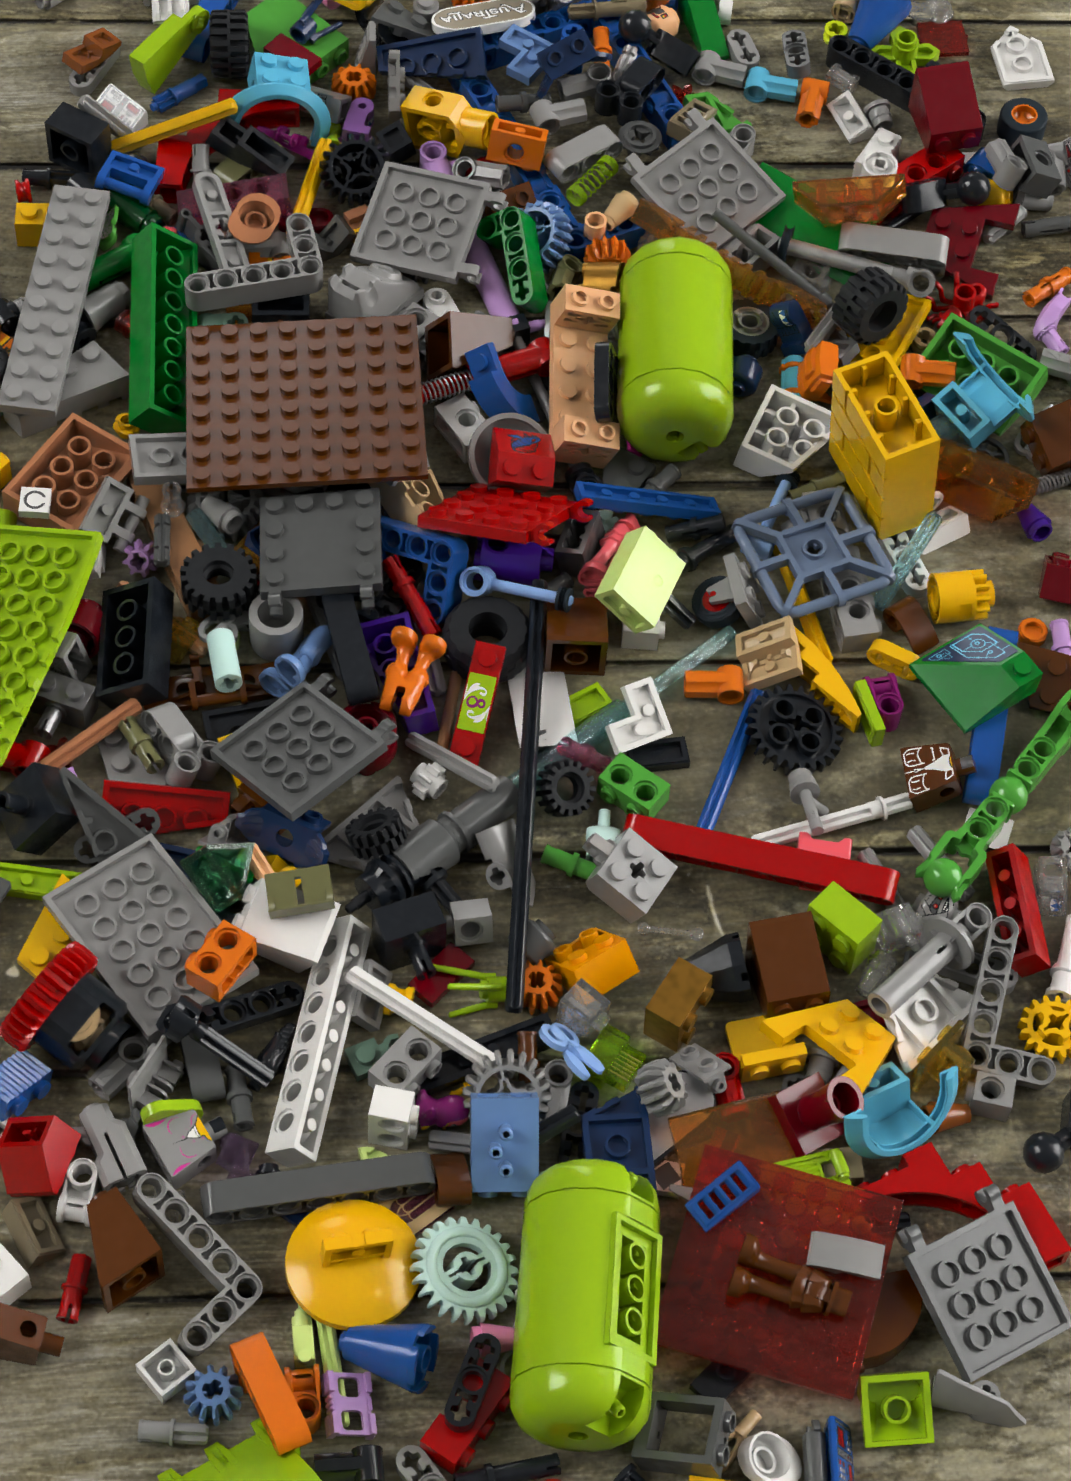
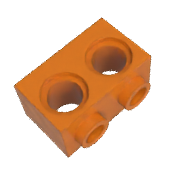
M223 919L217 928H212L207 933L202 947L197 952H192L187 958L184 966L187 984L220 1002L256 957V938ZM227 945H232V946H234V947L231 948V949H223V948H222V947L227 946ZM207 969H213V970H215V971L212 972V973H204V972H203V971H205V970H207Z

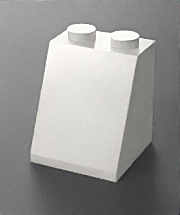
M261 878L253 885L249 884L242 897V902L245 903L242 913H237L231 924L256 938L258 955L300 973L319 962L341 904L335 902V909L270 919L265 879ZM296 889L298 905L305 904L303 891Z

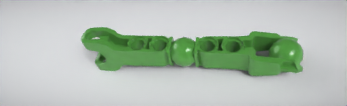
M1071 689L1057 703L1044 725L1016 759L1013 768L1007 771L1006 776L1000 777L991 785L989 796L983 800L966 823L957 832L953 830L946 831L930 852L929 857L916 868L915 878H923L925 888L932 895L940 898L951 897L953 903L960 900L964 891L968 889L980 874L987 858L985 851L1001 832L1004 823L1009 821L1011 815L1018 813L1026 806L1028 794L1036 788L1056 761L1070 749L1071 710L1068 708V703L1071 702ZM958 852L961 857L969 858V868L964 875L962 874L961 867L955 861L942 858L944 854L954 855Z

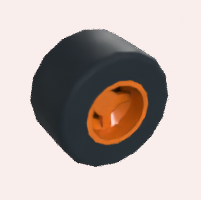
M1022 97L1011 99L1000 110L996 132L999 138L1006 140L1010 147L1021 134L1042 140L1047 126L1048 114L1040 103L1032 99Z

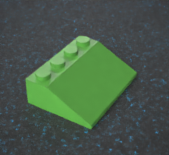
M952 312L921 354L927 360L957 362L955 383L959 385L976 369L958 346L953 333H968L974 338L977 348L996 373L1024 400L1025 395L1028 394L1032 401H1034L1048 380L1047 366ZM923 386L919 390L924 393L937 395L944 388ZM1017 412L1013 414L993 433L1001 437L1018 419L1020 414Z

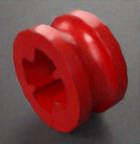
M25 178L23 182L14 180L18 203H23L24 201L33 203L29 179Z

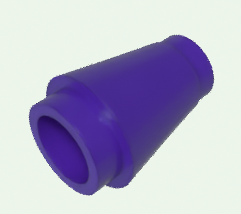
M1023 500L1016 505L1015 512L1026 537L1035 542L1045 540L1053 529L1051 519L1029 500Z

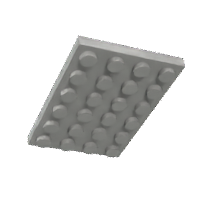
M152 833L42 897L43 904L71 941L84 945L98 958V965L94 971L111 991L127 1003L128 1016L148 1042L162 1035L156 1023L166 1006L177 1003L181 995L190 997L202 1007L216 1002V1000L187 984L184 966L189 955L192 952H197L202 947L207 933L212 928H217L222 921ZM227 945V946H224V947H222V948H223V949H231V948H233L234 946H232V945ZM253 960L226 995L259 975V968ZM207 969V970H205V971H203V972H204V973H212V972H214L215 970H213V969Z

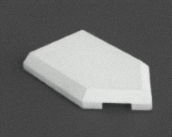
M1010 25L1004 31L1003 36L996 40L990 48L1003 88L1011 91L1049 87L1054 83L1055 79L1042 42L1034 37H1031V39L1018 33V29Z

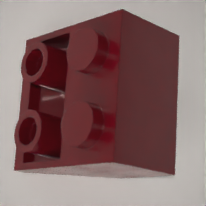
M1053 552L1052 556L1045 554L1038 590L1039 598L1071 604L1070 555L1061 552Z

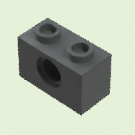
M1021 134L1010 147L1014 155L1020 157L1028 165L1027 171L1018 182L1020 192L1047 199L1062 181V178L1047 142Z

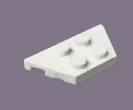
M936 974L890 1017L883 1018L888 1031L896 1036L893 1045L901 1067L906 1074L969 1014L973 994L959 989V983L948 978H941Z

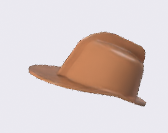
M248 194L238 202L229 217L227 224L229 232L234 238L243 243H263L272 235L280 220V207L273 198L266 194Z

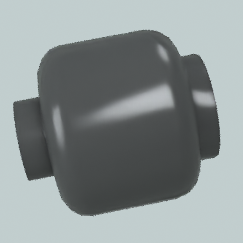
M528 919L526 961L528 959L533 966L537 965L540 959L543 961L553 952L555 947L553 942L556 938L555 935L540 919L536 921Z

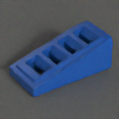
M739 1160L684 1206L703 1231L707 1233L759 1193L761 1187ZM736 1175L747 1188L743 1192L732 1179ZM724 1184L727 1185L736 1197L734 1200L731 1201L721 1187ZM712 1193H715L725 1206L722 1210L711 1199L710 1195ZM702 1201L714 1214L711 1219L699 1207L698 1204Z

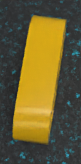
M875 639L866 652V657L872 664L903 679L911 681L917 679L916 675L909 668V664L920 658L917 654L884 639Z

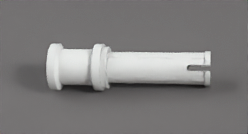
M1071 914L1066 917L1058 960L1050 969L1052 980L1050 987L1045 991V995L1048 996L1050 1001H1054L1055 997L1059 995L1063 1004L1071 1000Z

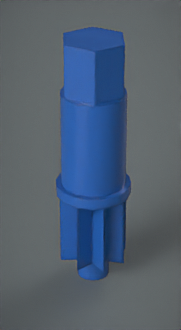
M200 73L172 88L166 89L152 97L153 101H151L150 109L153 112L157 110V113H163L177 106L181 101L207 87L206 77Z

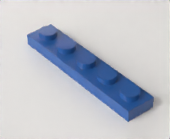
M576 481L573 489L577 502L583 498H590L594 501L593 505L589 507L583 506V508L589 510L598 508L611 510L615 513L632 512L642 516H666L673 520L680 518L690 519L691 517L700 519L721 513L714 497Z

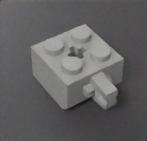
M630 827L619 834L614 841L611 839L605 840L597 833H594L582 846L594 858L593 862L596 865L585 882L587 888L630 924L649 911L678 868Z

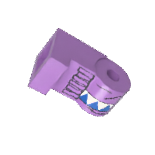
M360 97L351 102L342 128V137L345 142L349 141L350 133H353L354 140H359L361 133L365 134L366 142L371 138V127L374 124V104L370 99Z

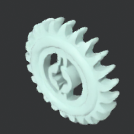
M461 1216L457 1223L454 1218L447 1217L444 1223L436 1221L433 1224V1229L426 1228L422 1233L424 1238H419L415 1242V1247L421 1249L414 1250L410 1255L411 1259L419 1261L413 1263L409 1271L421 1273L413 1279L412 1285L424 1284L418 1297L431 1295L427 1308L429 1309L436 1304H440L438 1317H442L450 1310L451 1323H454L463 1314L465 1326L472 1321L474 1315L477 1318V1324H479V1322H484L486 1313L489 1320H493L497 1316V1308L499 1312L505 1311L507 1308L506 1302L514 1299L512 1290L518 1287V1282L513 1277L519 1273L517 1267L510 1265L516 1260V1257L513 1254L506 1253L510 1245L509 1243L501 1244L499 1242L502 1235L499 1232L492 1235L489 1224L485 1225L483 1229L480 1228V1222L475 1218L471 1224H468L464 1216ZM466 1247L478 1252V1255L468 1251L459 1253L444 1272L443 1259L450 1249ZM487 1266L488 1279L485 1286L475 1291H465L479 1278L483 1267Z

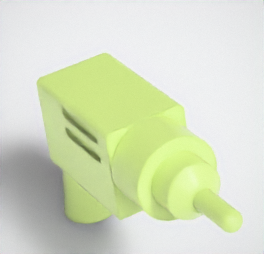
M298 1305V1308L294 1311V1317L291 1318L295 1368L312 1367L315 1364L312 1317Z

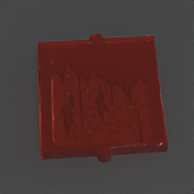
M962 20L921 22L916 24L919 44L929 43L940 50L939 57L969 55L968 35L964 32Z

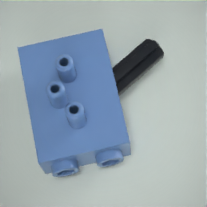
M537 1092L470 1093V1178L472 1193L478 1192V1196L484 1198L497 1197L498 1192H511L513 1197H526L531 1184L539 1175V1145L581 1121L580 1114L575 1106L570 1104L539 1122V1097Z

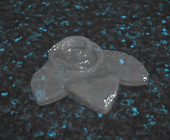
M948 0L911 1L912 8L908 17L914 20H932L935 23L942 24L953 18L954 11Z

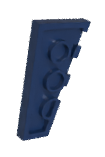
M480 26L376 46L378 71L381 75L388 76L389 50H400V67H405V76L488 80L483 31Z

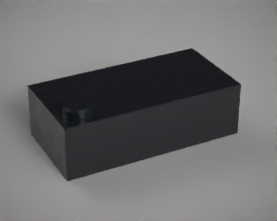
M154 576L103 591L96 698L112 710L130 698L137 699L141 706L168 699L174 592Z

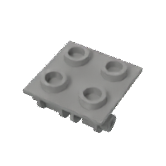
M165 1035L161 1036L157 1044L152 1043L144 1056L145 1062L139 1070L134 1069L127 1080L126 1087L128 1089L130 1112H132L133 1108L141 1111L144 1106L153 1101L167 1100L169 1098L167 1093L173 1092L174 1087H176L184 1075L183 1069L185 1065L177 1059H174L173 1062L168 1061Z

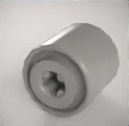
M259 595L252 601L249 607L250 644L253 651L259 657L275 662L276 658L281 654L293 655L303 641V607L296 597L283 598V616L273 617L270 616L268 600H261Z

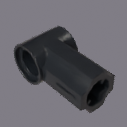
M360 1445L353 1448L351 1452L314 1454L315 1473L322 1481H385L383 1448L378 1445Z

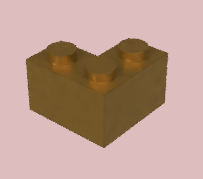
M678 957L645 1008L643 1034L675 1052L679 1050L682 1043L688 1045L696 1031V1028L693 1026L698 1015L695 1013L700 1005L705 1007L714 993V989L711 988L713 975Z

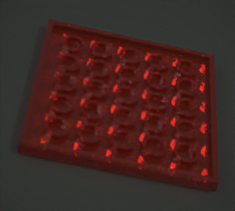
M705 1144L690 1200L739 1160L756 1179L761 1188L759 1193L707 1233L703 1231L688 1210L686 1211L659 1308L657 1345L852 1402L904 1200ZM737 1175L732 1178L742 1192L747 1189ZM726 1184L721 1187L731 1201L736 1198ZM715 1193L710 1195L714 1203L722 1210L725 1207ZM703 1201L698 1204L709 1219L714 1216ZM812 1231L838 1234L885 1245L880 1280L872 1281L847 1273L835 1274L818 1269L830 1278L832 1283L838 1281L839 1287L853 1291L845 1317L829 1313L828 1317L822 1313H801L800 1308H789L787 1304L756 1294L745 1293L739 1298L726 1295L747 1233L758 1237L760 1249L763 1252L780 1260L801 1266L807 1263ZM742 1267L755 1276L787 1287L791 1286L792 1282L784 1278Z

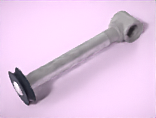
M787 224L778 242L777 257L784 262L787 255L853 273H857L861 269L864 271L866 267L871 266L873 268L876 266L883 269L904 286L907 292L920 298L928 296L935 287L936 279L934 273L926 267L915 268L908 266L906 270L792 239L794 228H787ZM916 276H926L929 280V286L923 290L917 289L913 283Z

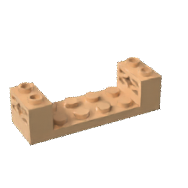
M565 284L550 304L549 435H551L555 461L570 464L587 462L592 467L604 469L620 450V423H597L594 412L595 343L608 342V333L619 321L620 293Z

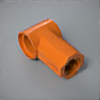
M811 77L803 78L799 96L800 103L795 121L800 123L801 127L811 128L814 125H818L822 107L826 105L830 81Z
M907 353L901 357L900 371L911 390H918L923 388V386L945 388L950 382H955L957 362L927 360L923 355Z
M724 665L719 667L717 671L685 670L684 696L685 698H717L722 704H738L744 699L743 669L737 665Z

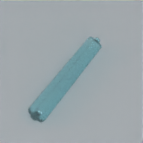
M931 511L925 516L893 566V571L896 575L893 585L877 591L874 596L875 608L883 611L889 606L942 523V517L936 512Z

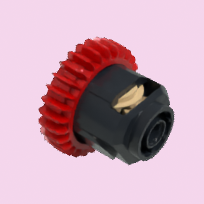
M73 941L67 944L59 954H56L53 960L40 972L17 1000V1003L10 1009L11 1011L1 1023L0 1036L20 1052L30 1049L33 1044L37 1043L70 1070H80L87 1064L96 1071L123 1040L131 1025L123 1020L128 1012L127 1003L92 975L98 965V958L84 945Z

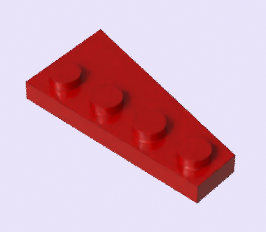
M104 779L102 798L124 816L143 807L154 809L160 817V827L155 834L184 829L208 827L215 823H220L228 816L231 792ZM145 813L141 814V821L135 825L139 828L145 827L146 830L152 829L151 823L155 821V818L153 816L147 817Z

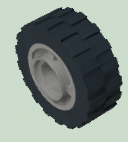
M749 298L734 300L733 356L746 354L758 359L759 357L767 356L769 352L771 353L774 350L779 334L777 327L770 320V307L768 304L756 299L750 300Z

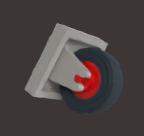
M734 552L723 556L728 577H711L703 581L693 594L692 610L697 619L705 626L715 629L733 624L740 616L744 618L750 629L763 625L762 618L766 617L762 602L756 598V593L760 592L756 579L750 576L746 562H740Z

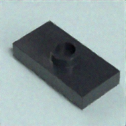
M735 1337L690 1384L689 1389L699 1396L720 1397L727 1400L761 1364V1359Z

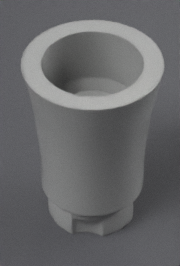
M116 280L87 295L81 315L82 321L87 322L89 328H94L97 332L107 322L131 305L130 289L123 282Z

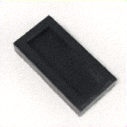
M685 736L658 739L624 752L626 756L651 772L690 767Z

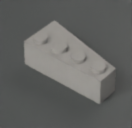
M93 340L71 355L56 418L3 412L4 420L23 439L56 426L57 421L68 418L72 412L82 416L83 411L96 406L98 409L109 405V401L121 397L122 400L129 398V373Z

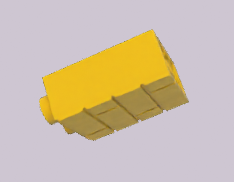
M886 350L834 369L829 452L839 470L844 474L846 482L864 514H867V519L875 529L877 537L883 540L931 522L941 439L889 351Z

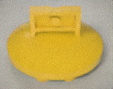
M348 1199L342 1200V1202L336 1201V1203L325 1204L309 1213L297 1225L289 1239L285 1255V1277L289 1290L298 1305L309 1316L329 1327L347 1331L349 1327L386 1324L398 1317L409 1306L418 1290L419 1284L412 1285V1281L421 1273L409 1271L411 1265L419 1261L410 1257L414 1250L420 1249L415 1247L417 1239L406 1222L393 1211L377 1203Z

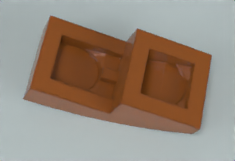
M102 27L84 35L82 45L63 52L62 62L82 75L108 59L121 46L122 41Z

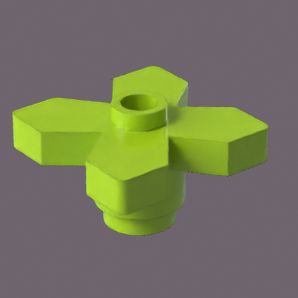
M898 26L890 33V45H876L871 49L914 74L916 68H918L917 66L925 67L931 60L938 61L940 55L939 49L929 43L919 44L917 34L902 26Z

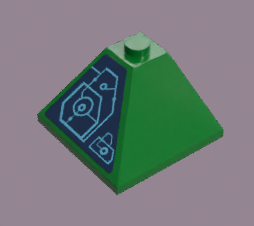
M981 623L909 664L910 670L964 734L1035 693L1043 675V672L1025 651Z

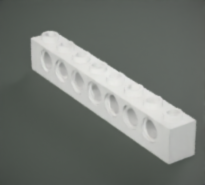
M351 914L335 919L319 962L311 967L265 1150V1154L287 1168L314 1163L317 1160L358 990L347 983L345 978L349 970L354 966H358L363 970L372 932L371 928Z

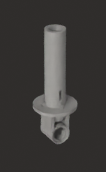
M974 902L953 920L941 916L930 918L923 926L925 945L868 995V1004L873 1012L882 1018H888L945 966L954 970L968 968L975 958L972 941L992 923L993 917L990 909L982 903Z

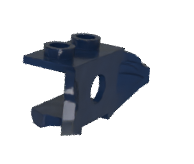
M584 28L536 54L538 65L545 72V76L535 98L541 100L548 92L554 80L585 63L611 61L612 54L595 51Z
M267 803L262 808H250L243 813L237 814L235 826L251 843L255 842L262 853L268 851L275 855L278 854L282 859L293 862V866L296 868L327 864L330 854L321 833L330 827L331 821L324 819L319 812L308 810L292 822L271 804ZM280 829L288 830L293 836V841L277 834Z

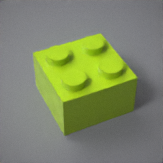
M832 881L808 905L807 911L812 913L821 952L828 957L829 961L836 968L843 969L850 975L874 951L883 920L840 885Z

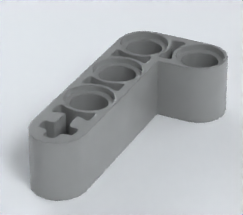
M846 222L841 225L838 251L877 262L926 267L934 273L935 279H941L945 273L950 239L945 235Z

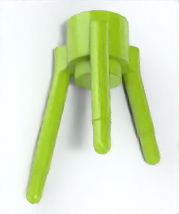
M433 964L438 972L480 979L479 983H449L447 985L449 990L479 991L480 999H485V1002L449 1012L448 1016L450 1018L484 1009L498 1008V1002H505L506 976H496V973H482Z

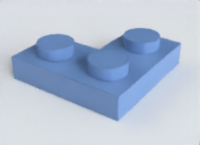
M512 24L500 37L498 43L499 48L516 56L507 66L506 75L529 86L543 71L541 66L538 65L536 54L553 45V43Z

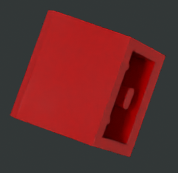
M55 1115L9 1118L0 1138V1164L7 1194L11 1197L57 1195L63 1185L70 1162L76 1153V1147L81 1134Z

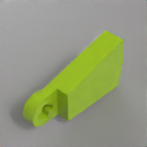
M196 5L182 18L172 14L129 55L133 74L141 87L153 94L157 92L195 37L206 28L210 17L209 11Z

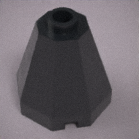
M738 932L722 936L685 959L713 975L711 988L714 989V993L710 1000L738 1003L754 1000Z

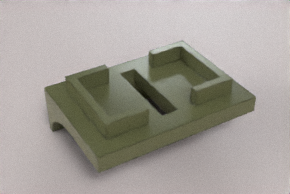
M329 864L264 875L270 919L335 909ZM295 879H301L305 904L298 905Z

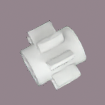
M436 761L432 765L430 763L428 765L424 762L421 763L410 777V781L413 783L412 787H414L412 793L423 801L426 797L437 799L448 786L449 781L445 779V772L447 770Z

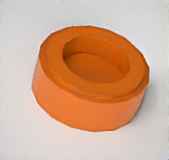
M1036 618L1024 619L1017 630L1019 632V642L1038 647L1045 643L1048 634V628L1045 623Z

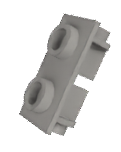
M233 813L220 823L212 825L209 834L198 840V844L206 846L207 850L213 854L225 855L245 843L247 838L240 836L241 831L235 826L237 814Z
M694 1043L685 1046L680 1052L669 1057V1061L674 1062L681 1070H685L703 1083H707L708 1089L712 1093H722L726 1090L727 1083L724 1072L731 1069V1065L698 1044Z

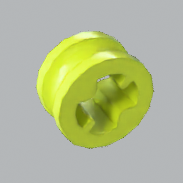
M829 21L824 27V42L828 44L830 38L835 35L846 36L848 27L842 21Z

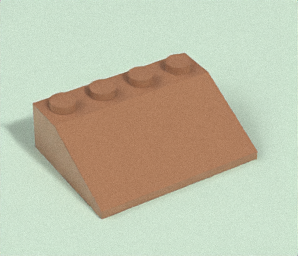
M72 412L2 490L3 508L13 511L17 515L18 520L28 526L79 530L105 476H110L123 483L132 473L128 443ZM21 486L52 488L49 519L19 517Z

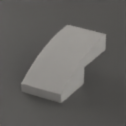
M812 1231L806 1266L835 1274L847 1273L872 1281L880 1280L885 1245L838 1234Z

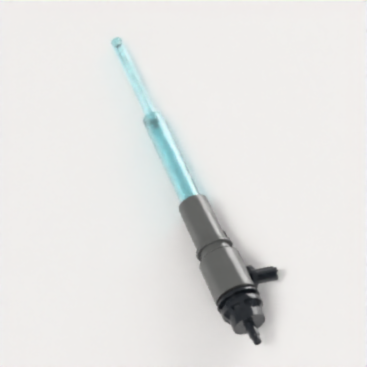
M731 626L724 627L717 634L654 678L653 682L657 693L659 694L684 676L685 670L691 671L715 652L733 641L736 635L735 630ZM615 699L573 729L556 745L550 746L538 755L537 775L540 771L545 770L544 766L563 760H573L575 762L608 738L605 726L631 717L625 700ZM520 768L508 777L498 776L500 784L497 786L496 791L490 793L483 788L450 812L443 811L440 813L437 821L427 819L407 834V839H404L403 845H398L399 848L397 850L391 849L389 850L390 854L384 855L382 853L379 858L369 861L364 873L354 881L358 895L345 905L346 912L351 914L365 905L374 910L411 898L414 895V890L420 888L423 893L433 890L436 899L450 914L449 902L463 900L445 880L448 877L447 870L460 861V853L466 854L478 845L476 833L502 823L517 812Z

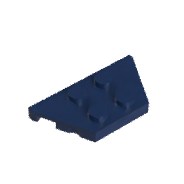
M636 1085L634 1090L620 1098L616 1096L607 1101L603 1107L594 1108L581 1115L584 1159H603L617 1162L623 1165L628 1172L631 1171L648 1179L657 1193L649 1116L646 1105L640 1103L641 1097L636 1093L638 1089Z

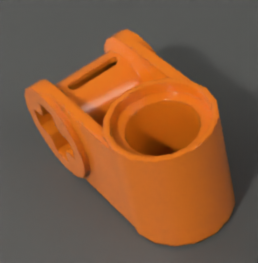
M319 1363L313 1364L312 1368L291 1370L289 1366L284 1367V1377L300 1410L306 1409L314 1413L311 1417L305 1418L310 1433L314 1434L321 1426L322 1420Z

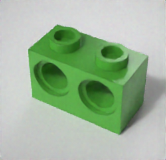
M620 752L598 777L597 793L606 803L616 805L626 815L639 814L654 818L668 802L671 785ZM615 781H621L624 784H617ZM639 798H647V799H649V800H648V801H643V800H641V799H639Z

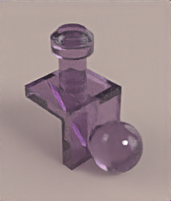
M233 1132L227 1133L221 1138L219 1143L221 1152L216 1163L229 1172L226 1179L257 1175L249 1169V1166L259 1147V1143Z

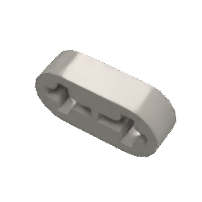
M742 29L731 30L727 35L726 44L732 62L747 65L748 70L759 66L760 55L749 33Z

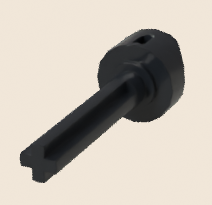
M181 995L177 1003L166 1006L156 1023L158 1030L175 1043L180 1042L189 1035L191 1039L264 1089L275 1076L274 1071L199 1020V1015L202 1011V1006L186 995Z

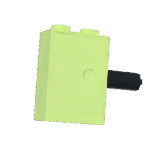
M646 525L627 532L594 596L635 634L654 628L663 610L684 629H689L696 621L694 614L671 594L686 563Z

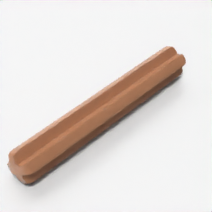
M128 699L38 763L61 769L63 765H67L116 731L121 720L127 723L126 717H136L143 710L137 699Z

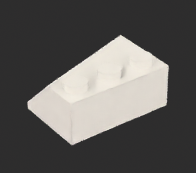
M771 384L739 448L733 465L757 477L793 473L829 441L832 411Z

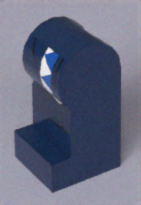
M796 300L773 303L769 310L770 320L777 327V332L783 342L780 349L784 357L806 354L804 342L813 332V329L801 305Z

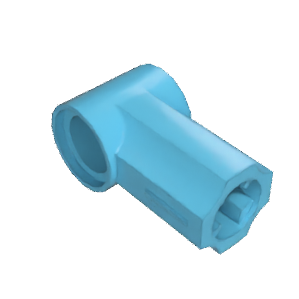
M755 66L747 72L744 96L747 100L754 103L763 102L766 98L795 103L798 80L770 75L766 68Z

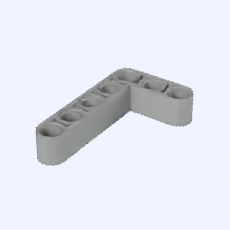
M294 213L286 220L287 246L291 258L190 274L184 281L187 307L193 311H207L312 294L320 291L323 287V262L310 217L303 213Z
M1001 915L992 921L986 933L959 1055V1063L964 1071L976 1075L977 1071H983L1015 1078L1016 1085L1041 1090L1046 1088L1055 1078L1056 1066L1054 1062L1046 1056L995 1044L1019 934L1017 922L1012 917ZM1004 926L1008 928L1011 937L1006 940L998 938L994 932L995 927ZM988 958H1000L1004 963V969L1000 971L991 969L988 965ZM986 987L992 988L997 994V1000L993 1002L984 1000L981 996V989ZM979 1018L987 1020L990 1024V1031L987 1033L978 1032L974 1027V1021ZM970 1050L980 1051L984 1062L979 1065L972 1064L967 1058V1052ZM1004 1057L1012 1059L1015 1063V1071L1011 1073L1003 1071L1000 1068L999 1060ZM1040 1065L1044 1067L1047 1071V1079H1035L1031 1072L1032 1066Z
M154 1172L146 1173L140 1177L133 1188L132 1197L134 1203L220 1292L186 1324L178 1335V1347L183 1354L190 1357L199 1356L256 1302L262 1294V1281L161 1175ZM145 1184L153 1185L157 1189L158 1196L156 1198H147L143 1195L141 1186ZM167 1209L177 1210L181 1215V1222L171 1223L168 1221L165 1211ZM195 1233L201 1235L205 1240V1247L195 1248L189 1242V1235ZM217 1258L225 1260L229 1266V1271L227 1273L216 1271L213 1267V1260ZM245 1283L249 1285L252 1289V1297H241L237 1292V1284ZM212 1308H224L228 1313V1320L226 1322L215 1320L212 1315ZM193 1330L201 1333L203 1345L193 1346L187 1339V1333Z

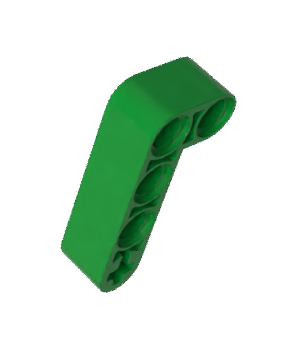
M515 206L507 207L480 220L476 234L478 238L498 250L504 249L513 302L531 314H539L545 309L548 297L534 219Z

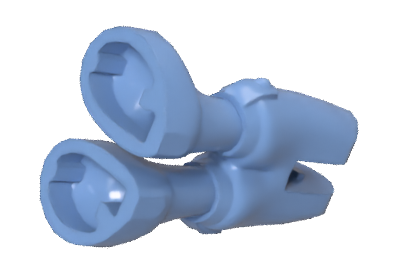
M322 625L313 629L303 639L293 655H279L274 662L275 668L269 667L261 672L259 681L266 692L275 697H282L305 680L311 668L319 664L322 655L332 645L328 626Z

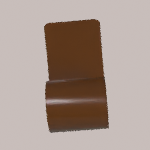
M908 595L883 610V618L887 626L893 632L902 630L913 653L918 656L939 643L929 618L913 596Z
M463 1153L431 1154L430 1157L436 1182L434 1190L436 1206L471 1205L472 1184Z

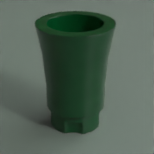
M113 190L110 191L111 199L107 213L116 204L119 207L117 222L134 233H139L151 222L164 227L163 217L158 215V212L151 206L139 203L140 200Z

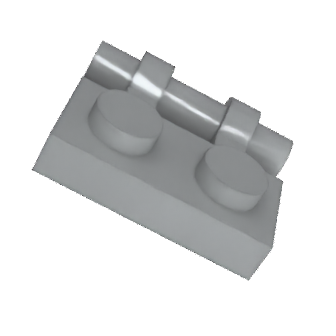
M105 476L79 530L101 532L104 538L103 543H108L111 535H115L117 540L113 549L124 553L128 543L132 544L135 538L133 533L140 520H144L147 514L146 508L150 500L145 496L139 495L135 504L130 502L129 500L134 490L110 476ZM126 511L130 515L122 528L117 523L123 512Z

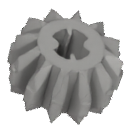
M666 1058L656 1059L644 1064L637 1070V1077L634 1078L638 1086L636 1093L640 1095V1103L646 1105L649 1114L654 1113L657 1117L668 1116L685 1106V1099L688 1097V1093L685 1090L687 1083L683 1081L682 1072L677 1071L674 1062H669Z

